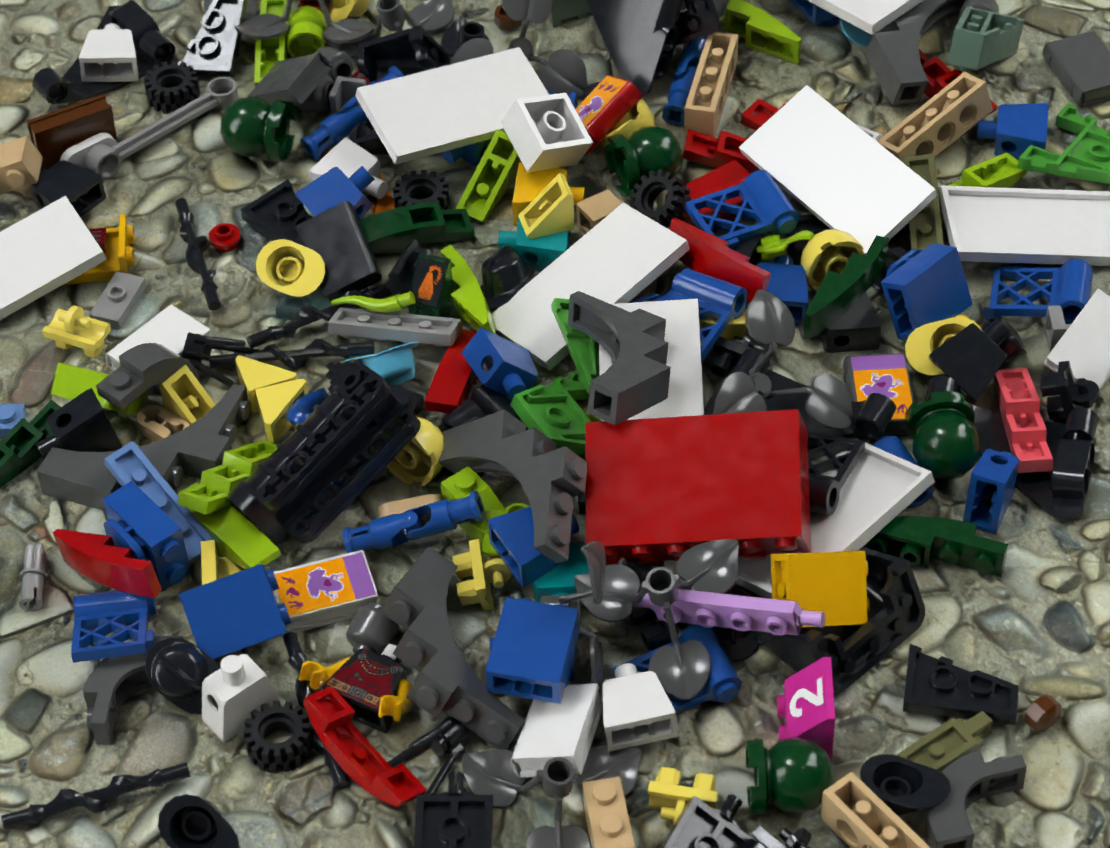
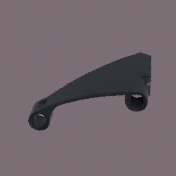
M936 376L929 382L924 401L931 399L930 393L953 391L961 393L959 385L950 377ZM972 404L975 414L974 427L981 438L980 456L983 455L986 449L1011 453L1001 413ZM1084 407L1071 409L1068 413L1066 424L1044 421L1047 429L1046 442L1053 457V471L1017 473L1015 488L1061 524L1083 515L1094 465V438L1098 416L1094 411Z

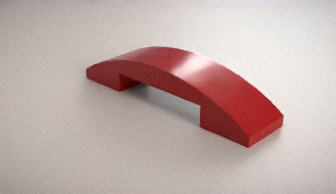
M332 686L304 698V707L318 737L338 765L359 786L379 800L396 807L415 800L417 795H425L427 789L404 764L392 768L350 722L355 710Z

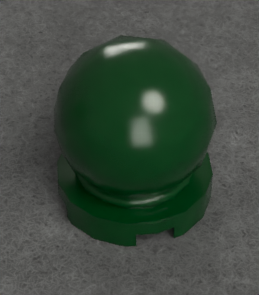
M246 97L234 101L228 105L221 116L220 134L223 141L234 153L245 157H257L267 152L269 160L282 161V159H288L295 135L289 134L290 120L296 121L294 105L292 102L276 100L271 106L267 101L255 97Z
M642 127L633 132L628 140L621 134L607 138L610 143L605 145L608 170L610 174L616 172L621 184L616 186V189L625 198L631 196V193H637L638 190L634 188L635 184L638 183L640 185L643 183L640 179L643 175L650 178V171L658 173V170H664L676 176L682 167V148L677 137L667 129L661 127Z
M939 391L930 393L931 399L919 405L914 401L905 413L906 428L910 437L913 438L912 454L917 464L931 471L933 477L941 480L961 478L975 466L980 457L981 438L974 427L975 414L973 405L965 401L963 394L958 392Z
M797 737L779 740L770 749L764 747L762 738L746 741V768H753L754 786L747 787L749 814L765 816L766 806L768 807L770 804L782 812L801 814L816 809L822 804V792L834 784L835 777L832 762L823 748L813 741Z

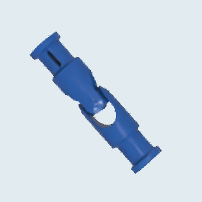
M707 35L686 42L687 46L681 52L675 76L667 95L668 104L664 106L662 114L663 120L669 125H684L685 104Z
M391 66L388 69L389 73L379 81H373L369 85L403 77L404 74L397 67ZM356 96L343 106V110L331 114L320 123V127L308 137L303 136L300 139L303 148L314 160L320 159L321 153L332 144L337 145L345 137L349 136L355 125L363 124L368 120L362 107L356 103L358 102Z
M475 490L464 498L453 501L447 498L409 509L401 514H392L371 520L369 525L355 529L346 527L342 531L343 543L347 553L359 550L367 551L374 548L378 550L387 549L406 543L409 540H417L454 530L458 524L473 520L482 522L485 519L484 505L479 493ZM431 516L430 521L425 525L421 517Z

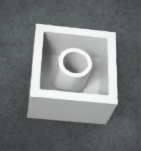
M566 93L516 99L501 120V124L527 172L577 165L593 144Z

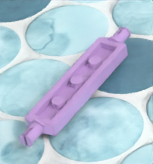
M678 589V597L670 605L674 623L698 624L703 627L716 626L734 628L738 631L752 630L769 632L774 635L788 634L799 636L802 625L823 628L825 624V612L805 611L796 601ZM648 593L640 603H633V607L651 608L656 613L658 620L667 622L664 608L652 603Z

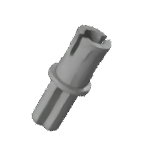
M40 543L35 545L29 544L26 547L24 569L19 574V579L22 582L19 606L25 610L27 601H29L28 611H37L42 608L43 585L48 580V575L45 572L47 551Z

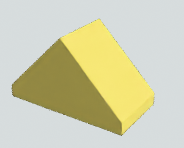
M559 173L518 215L528 238L533 239L574 229L573 194L563 174Z
M238 355L235 359L239 383L242 386H246L248 401L251 402L252 414L259 412L255 389L298 379L297 373L241 355Z
M183 365L159 385L164 408L186 420L190 425L202 418L216 405L187 365Z
M304 379L255 389L258 410L267 441L278 444L293 425L286 419V413L298 399L309 394L307 381Z

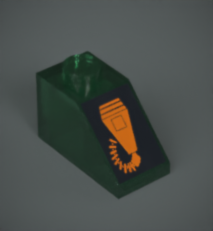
M420 252L410 289L415 296L416 302L408 306L409 314L449 317L455 306L450 295L454 292L451 259Z

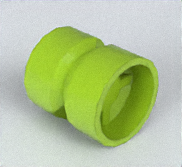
M302 6L294 9L288 19V53L293 58L314 54L318 49L325 47L324 32L326 21L324 15L315 7Z

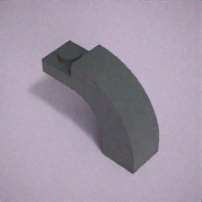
M144 343L119 356L121 366L97 384L96 387L98 395L123 410L152 386L154 387V392L162 397L159 385L183 365H187L199 383L200 379L196 368L188 360L161 344Z
M154 636V646L159 641L168 638H183V636ZM148 647L147 653L104 658L90 674L83 694L88 709L87 727L93 731L96 745H111L117 716L123 703L134 693L153 687L148 682L145 672L146 658L153 647Z
M979 750L962 756L948 765L942 773L950 782L951 790L949 796L941 804L927 808L925 822L927 845L931 848H972L974 831L966 814L967 808L981 798L1023 789L1027 766L1022 755L1013 757L1002 756L985 763Z

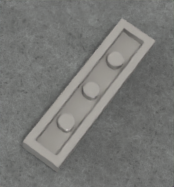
M339 307L329 320L328 329L329 334L342 335L345 338L363 337L372 338L375 341L393 340L402 341L405 344L419 342L422 344H432L435 347L452 346L462 332V320L396 312L377 313L365 309Z

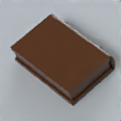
M104 94L26 121L30 141L43 156L41 167L46 170L59 162L62 154L68 148L98 133H109L117 141L112 106L107 104Z

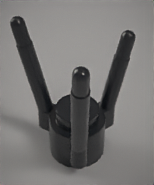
M188 332L182 357L189 359V362L196 369L231 387L233 383H237L201 363L202 360L209 361L212 349L243 354L257 353L261 350L245 347L246 342L244 340L210 337Z
M448 716L431 731L409 744V748L395 756L388 763L393 768L427 745L438 755L449 754L425 794L435 795L456 759L465 752V748L461 743L466 740L467 733L458 720Z

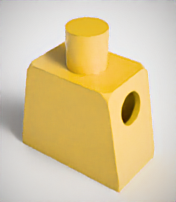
M519 162L512 200L514 225H518V215L559 173L565 176L568 183V172L565 169L552 168L527 172L522 162ZM570 187L574 206H576V203L585 200V187Z

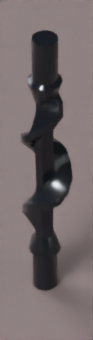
M179 198L176 200L175 206L179 215L178 220L181 224L180 236L183 241L189 244L185 254L189 267L201 275V291L204 293L208 308L215 311L221 306L217 294L218 287L213 281V277L217 272L216 270L207 269L200 248L205 246L208 240L206 236L197 237L193 226L194 216L190 212L188 202L185 198Z
M384 283L371 289L366 288L363 291L349 290L339 295L338 298L355 295L381 299L393 293L385 287ZM343 303L337 306L332 305L322 310H318L310 305L303 306L294 320L280 326H269L268 329L247 336L248 345L253 349L265 343L277 341L282 337L285 339L293 338L298 328L320 319L329 322L339 307L350 308L356 305Z
M315 339L305 349L281 351L275 344H270L261 351L252 354L234 352V354L210 356L209 363L211 369L236 367L235 359L238 355L260 362L280 360L288 368L297 369L303 367L307 358L337 356L349 358L350 356L375 354L374 341L356 343L346 341L335 346L323 339Z
M291 631L283 635V641L289 655L288 663L297 671L299 678L302 665L307 661V655L302 651L296 632ZM297 678L295 684L297 701L300 707L305 709L303 704L304 698L314 694L315 691L309 686L310 681H300ZM312 726L311 737L315 750L325 756L324 763L329 769L335 789L342 790L347 788L350 783L346 772L333 759Z
M187 762L161 770L157 768L145 776L117 775L113 776L110 785L106 788L84 794L73 789H61L51 802L40 805L30 804L29 808L2 815L1 820L4 830H8L29 823L36 825L52 815L79 806H84L92 813H98L109 808L113 797L146 787H163L164 784L191 777Z

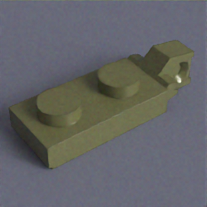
M983 711L966 722L962 719L956 720L953 717L898 753L897 756L942 772L955 760L969 753L976 752L983 746V739L991 734L990 729L993 720Z

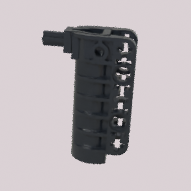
M352 359L346 366L340 362H337L335 365L330 362L326 366L329 371L325 376L331 380L329 382L331 386L328 388L331 394L320 405L316 404L313 407L314 411L302 424L298 423L294 427L295 431L283 443L279 442L276 445L277 449L264 463L261 461L257 465L258 469L245 482L241 481L226 496L230 503L276 546L288 533L303 544L315 540L419 432L421 422L413 412L398 402L392 395L390 386L379 374L356 359Z

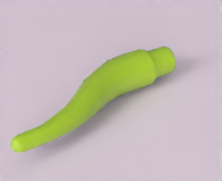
M410 291L404 294L398 293L384 299L355 295L344 296L332 300L331 304L333 306L343 303L353 304L372 312L392 313L404 310L405 307L415 304L416 299Z

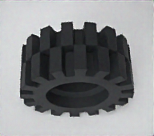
M167 61L162 62V67L155 65L153 66V71L148 70L147 76H144L147 101L150 107L153 106L156 111L162 109V113L165 114L168 113V110L174 112L199 98L200 87L197 72L193 66L189 65L187 67L185 62H181L180 65H178L177 61H172V65H167Z
M421 170V174L417 175L416 171L410 172V177L404 174L401 176L402 181L397 180L395 186H393L395 208L419 203L439 202L441 210L450 209L448 182L444 180L442 175L437 177V172L431 171L430 175H427V170ZM417 197H429L422 200L415 199Z
M658 170V173L650 171V178L643 175L640 178L643 183L641 185L636 183L634 186L638 190L637 193H631L630 198L635 200V202L630 203V207L667 229L668 226L670 227L673 218L683 221L685 218L681 215L683 212L687 213L685 202L692 199L688 196L691 192L686 187L687 184L664 170ZM667 190L668 197L665 204L659 210L654 211L655 199L661 192Z
M280 700L273 701L274 707L269 708L267 703L262 704V712L259 713L254 709L251 712L252 719L247 718L245 728H243L246 749L251 762L254 765L258 763L259 769L263 771L269 765L271 773H277L278 767L282 766L284 772L290 771L289 765L292 763L298 768L302 765L301 758L307 760L310 756L309 750H313L312 729L307 713L303 714V709L299 705L293 709L292 702L288 701L285 702L284 707L280 706ZM277 730H286L293 734L288 740L281 743H269L264 740L268 734Z

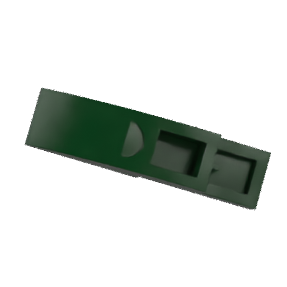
M439 202L419 203L386 210L363 218L360 222L373 255L403 253L408 244L414 239L419 243L472 240L474 233L467 209L441 210Z
M899 516L888 523L863 547L908 560L911 565L927 569L933 558L947 564H954L983 574L1001 577L1005 568L1008 544L976 536L977 524L940 517Z

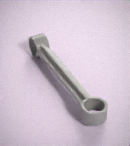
M228 77L212 79L207 84L206 94L112 147L103 143L95 145L86 156V167L90 171L101 175L102 179L112 177L118 171L121 160L212 108L225 110L228 105L238 100L236 82ZM105 157H107L106 160L104 161V163H103L102 165H100V163L102 162V160H103Z

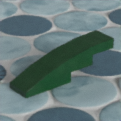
M876 235L866 255L852 253L841 274L828 270L805 313L804 338L811 339L836 322L871 287L887 262L889 238Z
M50 400L30 422L22 418L0 441V488L25 471L42 456L36 443L53 435L47 422V417L61 408L53 400Z

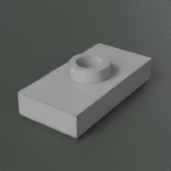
M116 271L91 310L89 317L110 323V327L120 329L147 286L145 277Z

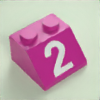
M823 657L784 680V695H777V718L784 717V726H778V741L792 737L813 741L826 751L832 762L835 730L831 657Z

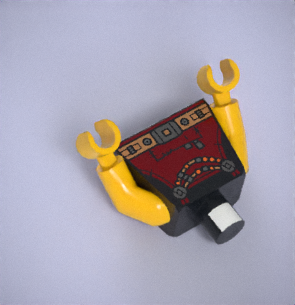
M388 644L380 655L367 649H358L351 657L327 667H323L314 661H305L302 665L298 680L310 681L309 686L314 690H317L320 685H323V689L332 686L355 710L352 720L385 734L389 731L393 720L399 722L401 716L409 713L413 708V702L406 698L412 687L411 683L407 680L406 668L401 664L402 660L393 655L397 647L396 645Z

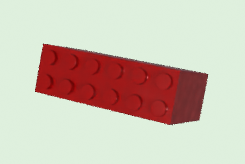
M799 409L631 419L617 425L606 421L585 422V461L587 462L586 544L590 542L603 543L606 566L618 565L621 557H626L628 562H638L641 566H657L660 564V560L678 561L683 553L696 545L722 539L737 540L739 543V556H744V559L749 561L765 560L766 555L776 553H811L808 429Z

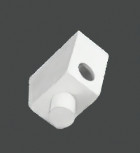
M111 23L107 24L104 29H95L88 32L79 55L82 82H129L139 80L131 30L121 29L117 24Z
M346 137L309 170L310 182H313L333 167H338L349 178L363 166L375 179L362 191L365 197L370 194L381 199L385 196L388 189V183L381 178L378 158Z
M247 654L224 657L220 663L221 668L206 677L202 682V721L223 743L243 731L247 718L252 719L251 712L254 709L261 713L262 704L267 703L268 707L272 708L274 707L273 701H279L267 675Z
M630 663L618 666L615 669L616 678L606 680L602 684L603 721L608 751L611 752L678 737L674 707L656 673L652 671L637 673L635 665Z

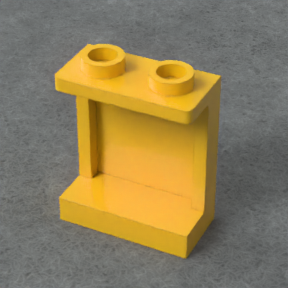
M126 214L119 215V227L106 228L108 239L106 253L104 254L107 260L63 285L110 281L116 271L130 274V266H135L134 249L130 247V244H135V230L133 225H128Z
M865 551L771 554L772 599L796 601L805 611L825 612L824 626L857 625L868 622L870 603L867 597L866 577L868 575V563ZM802 625V628H804V627H815V626Z

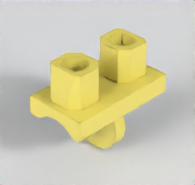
M74 305L68 311L58 309L52 322L45 326L42 332L45 338L55 340L58 348L67 350L76 346L83 348L86 356L96 358L105 347L104 339L111 331L110 323L84 316L83 308Z
M478 538L469 541L470 551L452 556L453 563L458 566L455 571L458 579L472 575L474 578L458 582L456 588L462 606L480 602L483 610L489 611L495 609L491 583L494 584L495 588H501L504 586V582L511 578L512 573L500 556H490L488 561L487 557L482 554L481 543Z
M661 767L656 780L649 782V808L661 810L660 818L674 820L673 825L688 800L694 795L710 807L719 809L714 775L695 774L692 788L679 785L681 779L680 771L674 768Z

